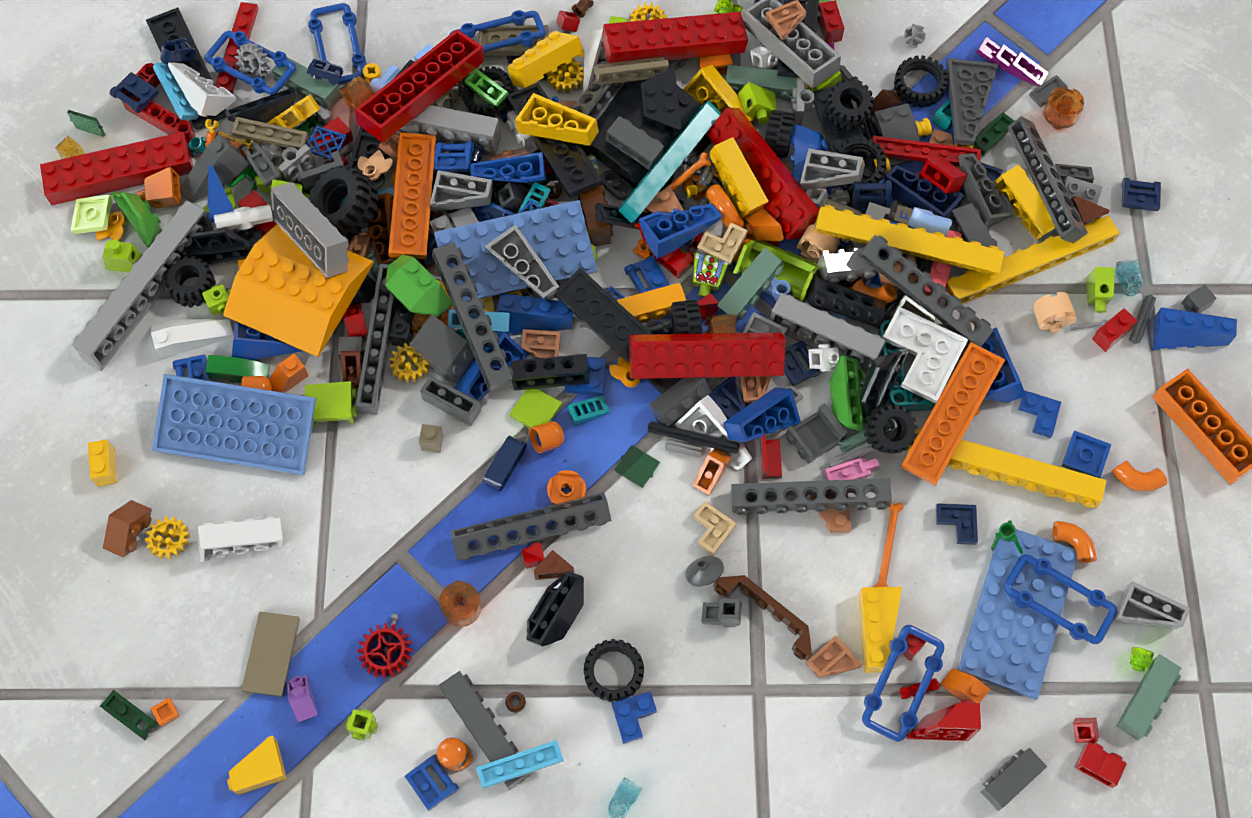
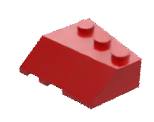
M961 700V703H956L928 714L907 734L906 739L969 741L981 730L980 703H973V700Z

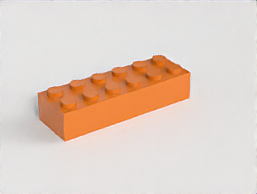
M1188 368L1156 391L1152 398L1230 485L1252 470V438Z

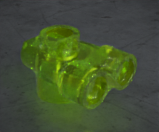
M718 0L714 12H742L743 7L738 4L733 5L731 0Z

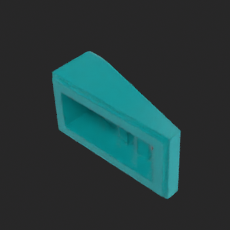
M950 99L936 111L932 122L943 130L949 128L953 123Z
M534 182L518 213L532 199L533 195L541 199L540 202L534 201L543 208L551 189ZM536 189L545 192L544 195L536 193Z
M603 395L567 405L574 426L610 413ZM600 402L603 410H599L596 403ZM591 405L594 406L595 412H592ZM583 408L587 409L588 414H585ZM579 410L580 413H581V416H578L577 413H576V411Z

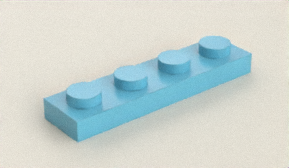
M155 63L153 69L180 120H197L199 114L191 107L168 65Z
M555 740L478 766L476 769L482 788L485 789L564 762L558 742Z

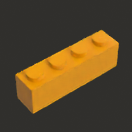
M676 283L616 301L640 323H646L648 320L662 319L666 315H670L672 302L687 300L681 284Z

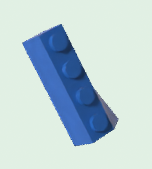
M502 293L500 294L497 312L510 313L509 332H505L506 334L516 335L523 332V329L540 331L573 329L575 315L558 300H544L542 298Z
M1161 307L1154 317L1152 350H1159L1160 348L1176 349L1177 347L1195 348V346H1227L1237 336V319Z
M493 331L498 335L500 349H503L506 354L505 362L507 366L511 367V361L522 360L529 355L508 334L503 331ZM490 347L483 348L487 353L493 352ZM474 359L454 389L480 402L489 393V390L476 359ZM497 364L491 365V368L493 370L500 369V367Z
M775 387L723 423L729 440L747 442L762 437L764 434H771L776 432V430L797 425L801 420L792 389Z

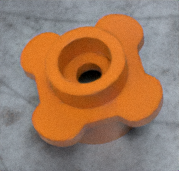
M639 239L638 245L633 248V253L647 259L650 257L651 249L647 243L644 244L643 239Z

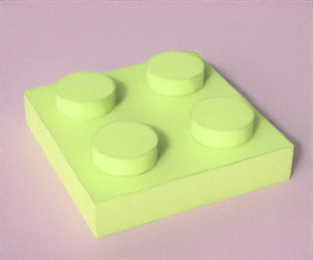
M109 195L76 199L71 231L74 234L107 230L113 198Z

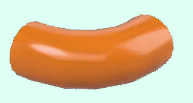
M717 184L708 188L706 196L722 215L721 220L726 229H728L730 223L743 227V219L723 187Z
M858 279L848 287L883 300L885 305L897 298L895 288L889 283L879 288H871L861 279Z
M1125 461L1111 471L1124 486L1135 491L1150 492L1167 485V478L1159 468L1149 472H1140L1132 467L1129 461Z
M1054 521L1052 531L1055 541H1064L1072 545L1077 554V561L1080 563L1097 561L1094 542L1085 530L1073 523Z

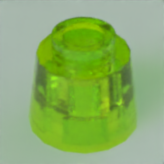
M1131 647L1130 665H1132V669L1139 672L1149 669L1154 653L1147 649Z

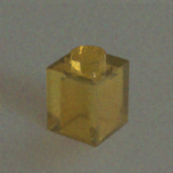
M69 136L55 147L62 159L85 154L81 145Z

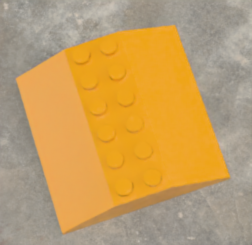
M277 224L254 244L237 272L223 316L319 358L374 262L347 250L349 259L347 272L327 278Z

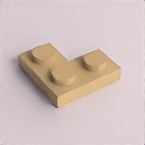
M730 223L723 238H719L706 231L697 248L731 265L748 230Z
M705 501L693 515L694 520L707 528V531L700 538L697 545L714 556L737 523Z

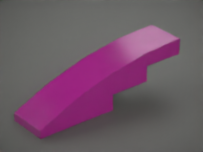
M988 37L982 41L976 51L977 54L990 63H998V67L1005 72L1038 87L1048 74L1047 71L1022 52L1017 55L1004 44L999 47Z

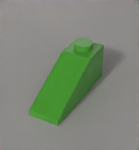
M475 69L464 81L474 94L496 107L509 94L478 69Z

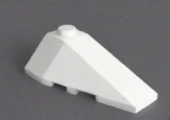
M603 29L589 31L584 53L583 93L596 78L594 65L608 63L602 42Z

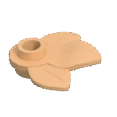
M378 150L369 159L360 157L357 164L362 174L374 181L379 178L380 174L386 173L391 169L393 159H384L383 154Z

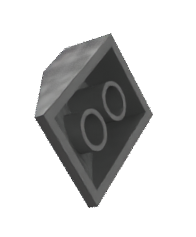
M908 103L874 112L872 122L877 136L920 142L915 119ZM888 157L890 167L914 161Z
M433 315L428 318L409 344L444 380L458 383L475 359L469 343Z

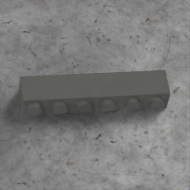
M458 671L439 684L442 692L490 762L514 755L519 751L513 741L508 742L504 737L507 733L502 725L499 724L497 726L494 722L495 715L489 707L485 709L482 704L484 699L479 691L474 692L470 686L473 683L467 674L463 676ZM530 774L505 781L504 784L508 790H511L528 778Z

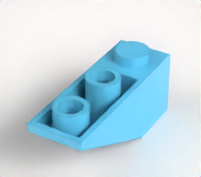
M449 309L448 327L451 329H462L455 310ZM484 311L485 315H489L491 319L492 331L509 332L510 313ZM475 313L469 314L473 319L478 318V315Z

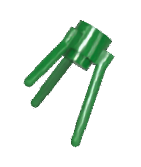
M250 165L238 178L228 184L227 188L234 187L244 177L249 181H253L257 173ZM256 181L254 182V185H253V187H252V189H251V192H252L253 190L256 191V188H257V186H256Z
M1009 520L1007 523H1003L999 528V532L995 534L991 550H994L999 539H1002L1006 542L1013 541L1019 553L1022 554L1023 550L1016 536V528L1012 521Z

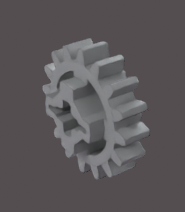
M250 42L241 45L240 49H237L239 55L235 56L238 59V62L235 64L240 67L238 71H242L243 74L253 79L256 77L265 79V76L268 75L266 70L270 69L267 65L270 61L265 58L267 53H263V48H258L257 43L252 44Z

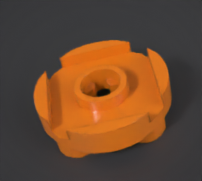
M563 470L554 477L552 476L547 485V494L551 504L555 505L586 496V484L578 473ZM566 486H569V489L572 491L568 494H564V492L561 491V489H565Z

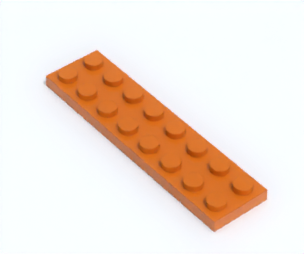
M400 133L389 257L399 258L401 255H407L415 259L427 258L436 135Z
M970 342L901 465L902 469L934 486L937 485L1005 359Z

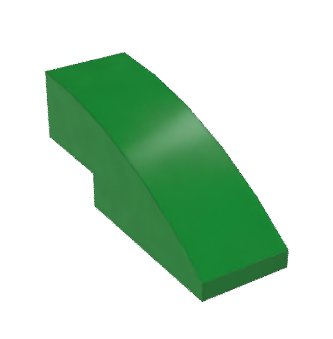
M208 355L206 374L210 379H228L230 382L241 383L243 376H264L268 378L270 365L236 357Z

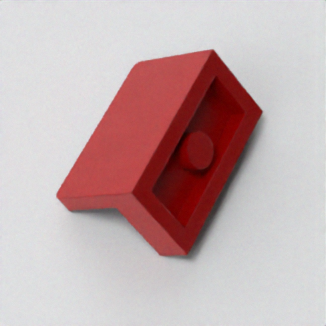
M763 435L760 440L762 479L782 478L780 439L766 440V435Z

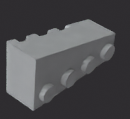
M516 225L485 245L488 252L542 299L546 300L560 289Z

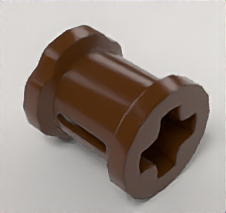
M579 0L577 4L572 6V11L578 17L583 18L588 8L594 5L593 0Z

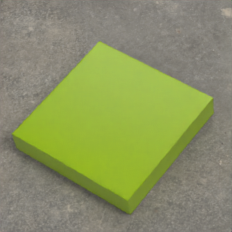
M527 389L509 413V417L530 428L552 421L562 406V402L539 389Z

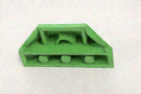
M127 192L111 193L115 203L147 248L150 247L155 237L162 230L159 226L161 221L156 213L151 214L150 210L152 208L146 200L142 201L139 195Z
M401 255L388 265L385 286L410 312L439 317L453 306L440 283L414 257Z
M841 356L830 379L832 412L839 422L847 428L863 431L865 430L863 428L864 424L868 422L865 420L867 414L860 397L861 383L865 375L859 367L858 359Z

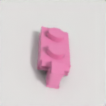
M860 457L825 469L824 474L827 480L864 479L872 475L871 471L878 469L879 463L877 458L866 461L865 458L861 459Z

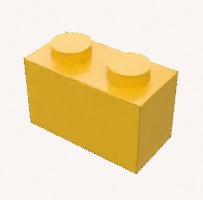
M108 439L88 442L90 479L97 487L117 483L115 452L112 444Z

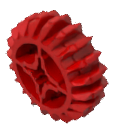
M384 623L383 629L378 624L376 625L377 631L374 632L372 628H369L371 634L369 636L363 634L366 641H359V645L364 648L357 650L359 654H363L358 657V660L363 662L361 665L363 669L368 668V674L374 672V676L378 678L382 673V678L386 679L387 673H389L393 678L395 677L394 671L397 670L401 674L402 670L400 667H408L405 660H412L411 656L407 655L413 653V649L408 648L412 645V641L407 640L409 635L407 633L403 634L404 630L402 628L396 631L395 624L390 629L387 623ZM384 636L395 637L400 643H387ZM378 639V646L370 652L372 644ZM384 645L388 648V650H387V657H388V659H387L386 656L382 653V652L384 651V649H383V648H384ZM401 649L399 658L393 663V655ZM371 659H384L386 666H378L372 663Z

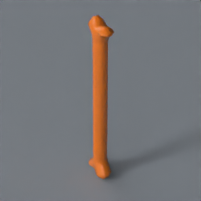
M701 153L700 159L667 187L670 186L672 191H674L702 166H710L711 162L708 160V154Z
M899 502L897 504L891 503V507H888L890 518L878 582L873 587H888L886 582L898 513L903 509L902 503Z

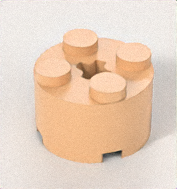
M814 224L808 226L797 244V249L800 248L802 257L818 263L823 251H828L829 254L836 253L840 245V238L814 232Z
M1057 292V296L1051 297V294L1043 296L1033 304V312L1040 330H1050L1051 333H1057L1062 330V327L1077 321L1070 297L1065 292Z

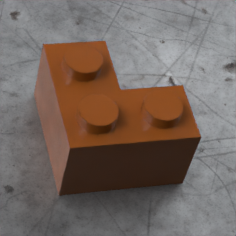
M130 500L109 514L103 549L120 557H125L130 552H133L137 547V534L144 528H147L152 521L150 517L152 509Z

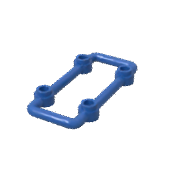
M346 3L313 9L310 13L311 20L308 23L309 30L315 37L319 60L329 63L326 60L321 37L323 25L317 19V15L344 10L342 20L349 30L354 52L352 64L358 70V73L341 76L337 84L362 79L364 77L363 68L367 64L365 56L360 52L355 30L357 23L356 15L351 12L350 6Z
M521 10L514 11L511 16L476 25L465 23L458 29L468 37L473 38L477 31L514 23L515 26H522L526 19L534 18L538 32L523 31L518 37L483 45V53L519 43L524 47H529L535 39L542 38L546 34L538 12H523Z
M242 31L224 32L205 55L206 62L212 65L215 72H226L246 82L258 94L264 92L270 95L276 94L296 70L295 63L288 60L284 52L277 51L274 53L258 44V48L262 47V52L267 53V57L273 59L277 67H289L271 88L267 86L263 78L256 77L253 79L228 66L223 58H212L228 38L233 39L237 47L250 42L256 44L249 40Z
M1028 554L1022 555L1004 584L1005 592L1015 599L1018 607H1030L1069 630L1070 636L1074 640L1084 639L1091 644L1101 643L1117 615V607L1106 599L1104 592L1101 590L1091 591L1053 569L1050 561L1045 558L1036 559ZM1026 562L1034 566V571L1038 575L1044 576L1048 574L1086 596L1091 606H1103L1109 610L1096 636L1088 633L1087 627L1083 623L1073 624L1035 602L1030 592H1018L1012 588Z
M905 625L902 627L898 637L891 639L889 643L891 653L874 691L864 698V706L866 708L862 715L863 724L867 728L896 742L904 740L909 729L917 726L918 718L916 713L934 672H939L943 667L941 657L945 649L944 643L913 625ZM908 633H911L936 646L933 655L925 659L927 670L908 712H904L900 716L901 728L899 733H896L870 720L873 711L879 710L882 706L880 696L899 654L905 653L908 648L906 638Z

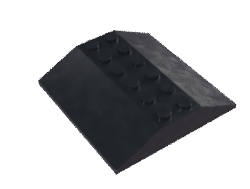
M648 79L625 82L597 120L599 132L590 146L580 144L592 155H595L610 170L619 174L633 189L649 172V169L605 140L608 129L619 116L623 119H628L632 125L638 129H643L648 136L659 140L664 146L663 153L680 134L675 132L673 128L668 126L664 128L655 122L643 119L640 84ZM677 85L682 131L701 108V105ZM705 134L691 152L694 151L695 156L698 158L712 141ZM674 173L664 184V186L660 189V191L664 190L668 185L671 184Z

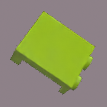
M351 381L305 385V396L317 398L312 427H316V422L349 420L350 424L354 423V417L358 416L356 405L354 406V399H357V389L353 388Z

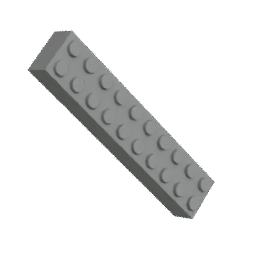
M186 200L178 208L174 217L167 222L163 231L155 237L151 246L144 251L139 261L134 263L128 275L122 278L120 285L111 292L105 304L99 307L97 314L92 320L87 322L85 329L74 339L72 346L83 361L100 371L105 368L165 291L164 275H167L165 271L167 268H171L170 264L172 262L176 263V259L180 258L182 260L181 253L190 235L212 231L213 226L204 209Z

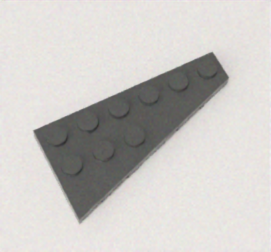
M947 59L946 69L955 144L973 146L998 63Z

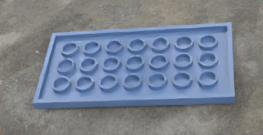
M580 200L434 232L437 248L455 242L457 248L460 247L463 254L462 261L464 265H468L470 270L469 277L477 286L476 294L478 298L482 299L530 288L485 248V245L514 225L519 228L556 282L569 279L579 268L588 275L598 272ZM454 263L447 264L451 268L457 267ZM455 280L456 284H464L462 280ZM467 296L462 297L466 302L471 301Z
M164 374L152 451L305 475L317 398Z
M1016 529V536L1023 553H1019L1013 541L1006 542L999 539L991 557L958 670L972 675L979 680L1037 700L1059 624L1030 607H1018L1015 599L1005 592L1004 584L1016 562L1024 554L1031 555L1036 559H1048L1053 569L1072 578L1077 554L1073 548ZM1026 562L1012 586L1018 592H1030L1035 602L1061 616L1069 589L1067 585L1048 574L1044 576L1038 575L1034 571V566Z

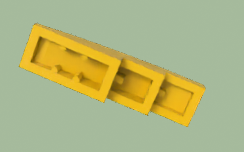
M309 94L267 123L292 129L319 111L320 107L311 94Z

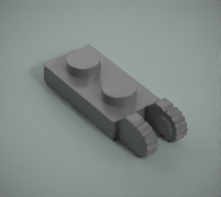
M253 141L252 146L257 152L251 155L248 148L243 147L242 150L267 188L272 185V179L280 180L282 177L264 150L259 147L256 141Z

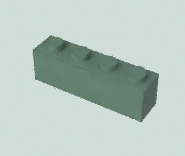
M288 58V60L296 65L295 72L284 84L288 89L293 87L295 93H299L303 98L311 94L318 105L320 104L328 110L343 96L338 84H331L325 78L315 79L311 77V74H307V67ZM275 66L271 70L275 77V82L280 79L289 67L280 68Z
M728 65L726 82L736 94L748 82H751L774 92L775 98L791 100L793 88H796L797 78L777 76L778 70Z
M764 248L718 303L719 309L735 322H738L739 319L743 320L748 313L749 307L751 305L754 306L760 299L759 295L763 290L767 291L772 284L773 278L775 276L778 277L784 270L782 260Z
M1160 654L1155 657L1116 727L1137 740L1143 736L1147 737L1153 728L1150 724L1162 712L1161 704L1163 702L1166 703L1172 694L1169 691L1171 686H1175L1180 680L1181 675H1179L1182 667Z

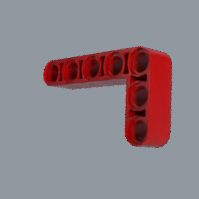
M147 63L135 75L156 88L161 82L153 69L154 64ZM123 92L125 95H127L134 101H140L128 92ZM121 101L127 111L168 135L184 132L188 142L195 137L188 121L180 120L178 115L154 101H151L140 113L134 112L132 107Z

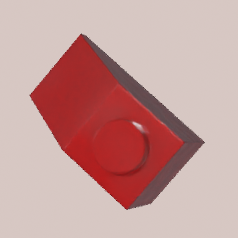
M361 303L349 305L343 315L349 337L363 338L368 334Z

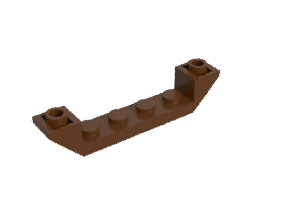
M745 575L720 577L713 583L714 590L722 597L725 595L729 598L738 587L746 597L751 596L756 600L755 603L761 609H767L772 613L771 616L776 621H782L788 626L787 629L792 634L800 636L792 646L793 654L800 660L804 659L807 661L811 658L812 650L808 625Z

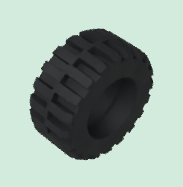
M341 165L327 170V173L320 175L321 178L315 181V186L310 190V198L308 199L338 229V232L343 237L349 239L354 237V235L362 233L361 230L366 229L369 226L370 220H373V214L378 208L376 205L378 203L377 188L371 179L351 166ZM347 195L344 205L338 210L340 202Z

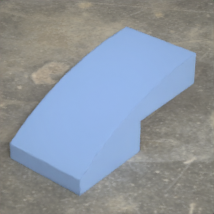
M914 207L908 221V225L913 228H923L927 230L926 232L932 234L940 232L945 234V237L952 224L949 218L933 215L932 211Z

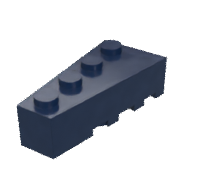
M897 165L887 173L883 183L891 181V196L911 209L916 207L932 211L933 215L950 218L952 210L960 207L965 196L961 193L957 195L953 192L946 194L929 180L921 179L918 177V174Z

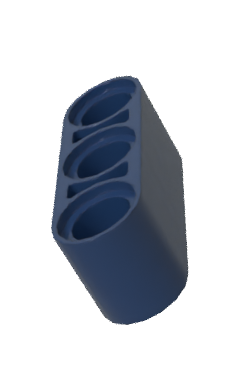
M509 435L483 478V483L498 491H502L527 448V443Z

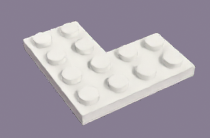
M898 307L882 338L900 349H908L909 353L916 356L901 387L935 404L968 341L967 338L901 307Z

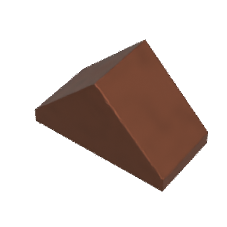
M882 89L874 98L870 115L873 118L876 111L905 103L895 91Z
M1078 196L1071 197L1083 223L1109 214V209Z
M341 351L342 382L351 381L353 388H359L363 365L361 351Z
M552 550L536 567L534 577L535 580L561 578L567 571L574 573V567Z

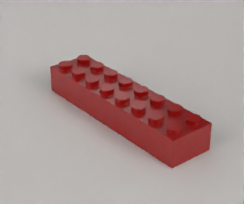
M741 11L608 23L603 25L602 42L608 63L663 56L664 60L739 54L745 53L749 40Z
M456 29L355 109L357 125L384 143L484 62L483 46Z
M726 108L707 131L706 135L714 145L732 137L734 138L768 199L767 204L763 208L781 225L782 233L787 240L800 239L808 226L813 225L817 220L818 207L740 108Z
M184 132L40 164L44 195L51 206L144 185L146 177L168 167H171L179 176L189 174L194 167L189 142Z
M781 332L629 335V373L631 379L784 376L786 339Z

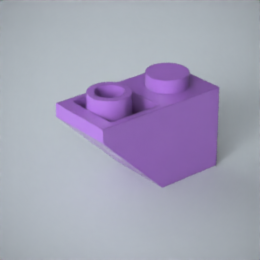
M307 675L297 676L288 681L289 703L297 722L317 716V707Z

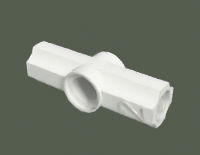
M270 205L254 208L240 207L234 209L233 212L214 215V221L217 230L236 228L244 230L252 228L256 224L273 221Z

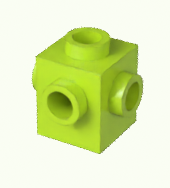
M221 284L202 292L213 316L224 313L230 289L226 290L224 285Z
M353 709L346 723L347 730L352 734V738L364 741V738L371 739L372 734L376 733L378 722H376L377 719L372 714V711ZM362 724H366L364 729L360 728Z

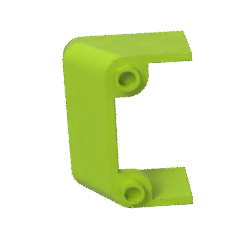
M752 239L743 246L733 273L738 274L741 271V274H743L761 251L766 248L784 263V270L775 278L787 281L790 284L792 295L803 302L808 296L809 288L815 276L817 277L819 273L816 262L761 240Z

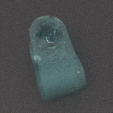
M1137 260L1117 262L1116 274L1123 293L1132 297L1137 295L1139 288L1144 283L1139 262Z
M624 777L609 803V816L611 818H624L638 798L642 787ZM621 805L622 811L614 812V806Z

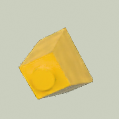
M269 736L229 771L230 778L227 779L230 791L233 790L235 794L241 795L287 779L278 742L274 736Z

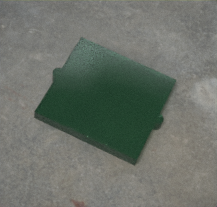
M71 110L67 111L70 121L73 122L76 129L102 137L106 135L102 129L103 126L100 125L97 118Z
M631 445L626 454L621 456V461L614 471L643 488L650 477H653V473L660 462Z

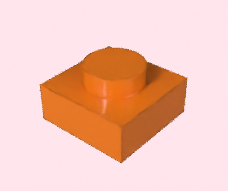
M170 697L151 707L161 727L180 717Z

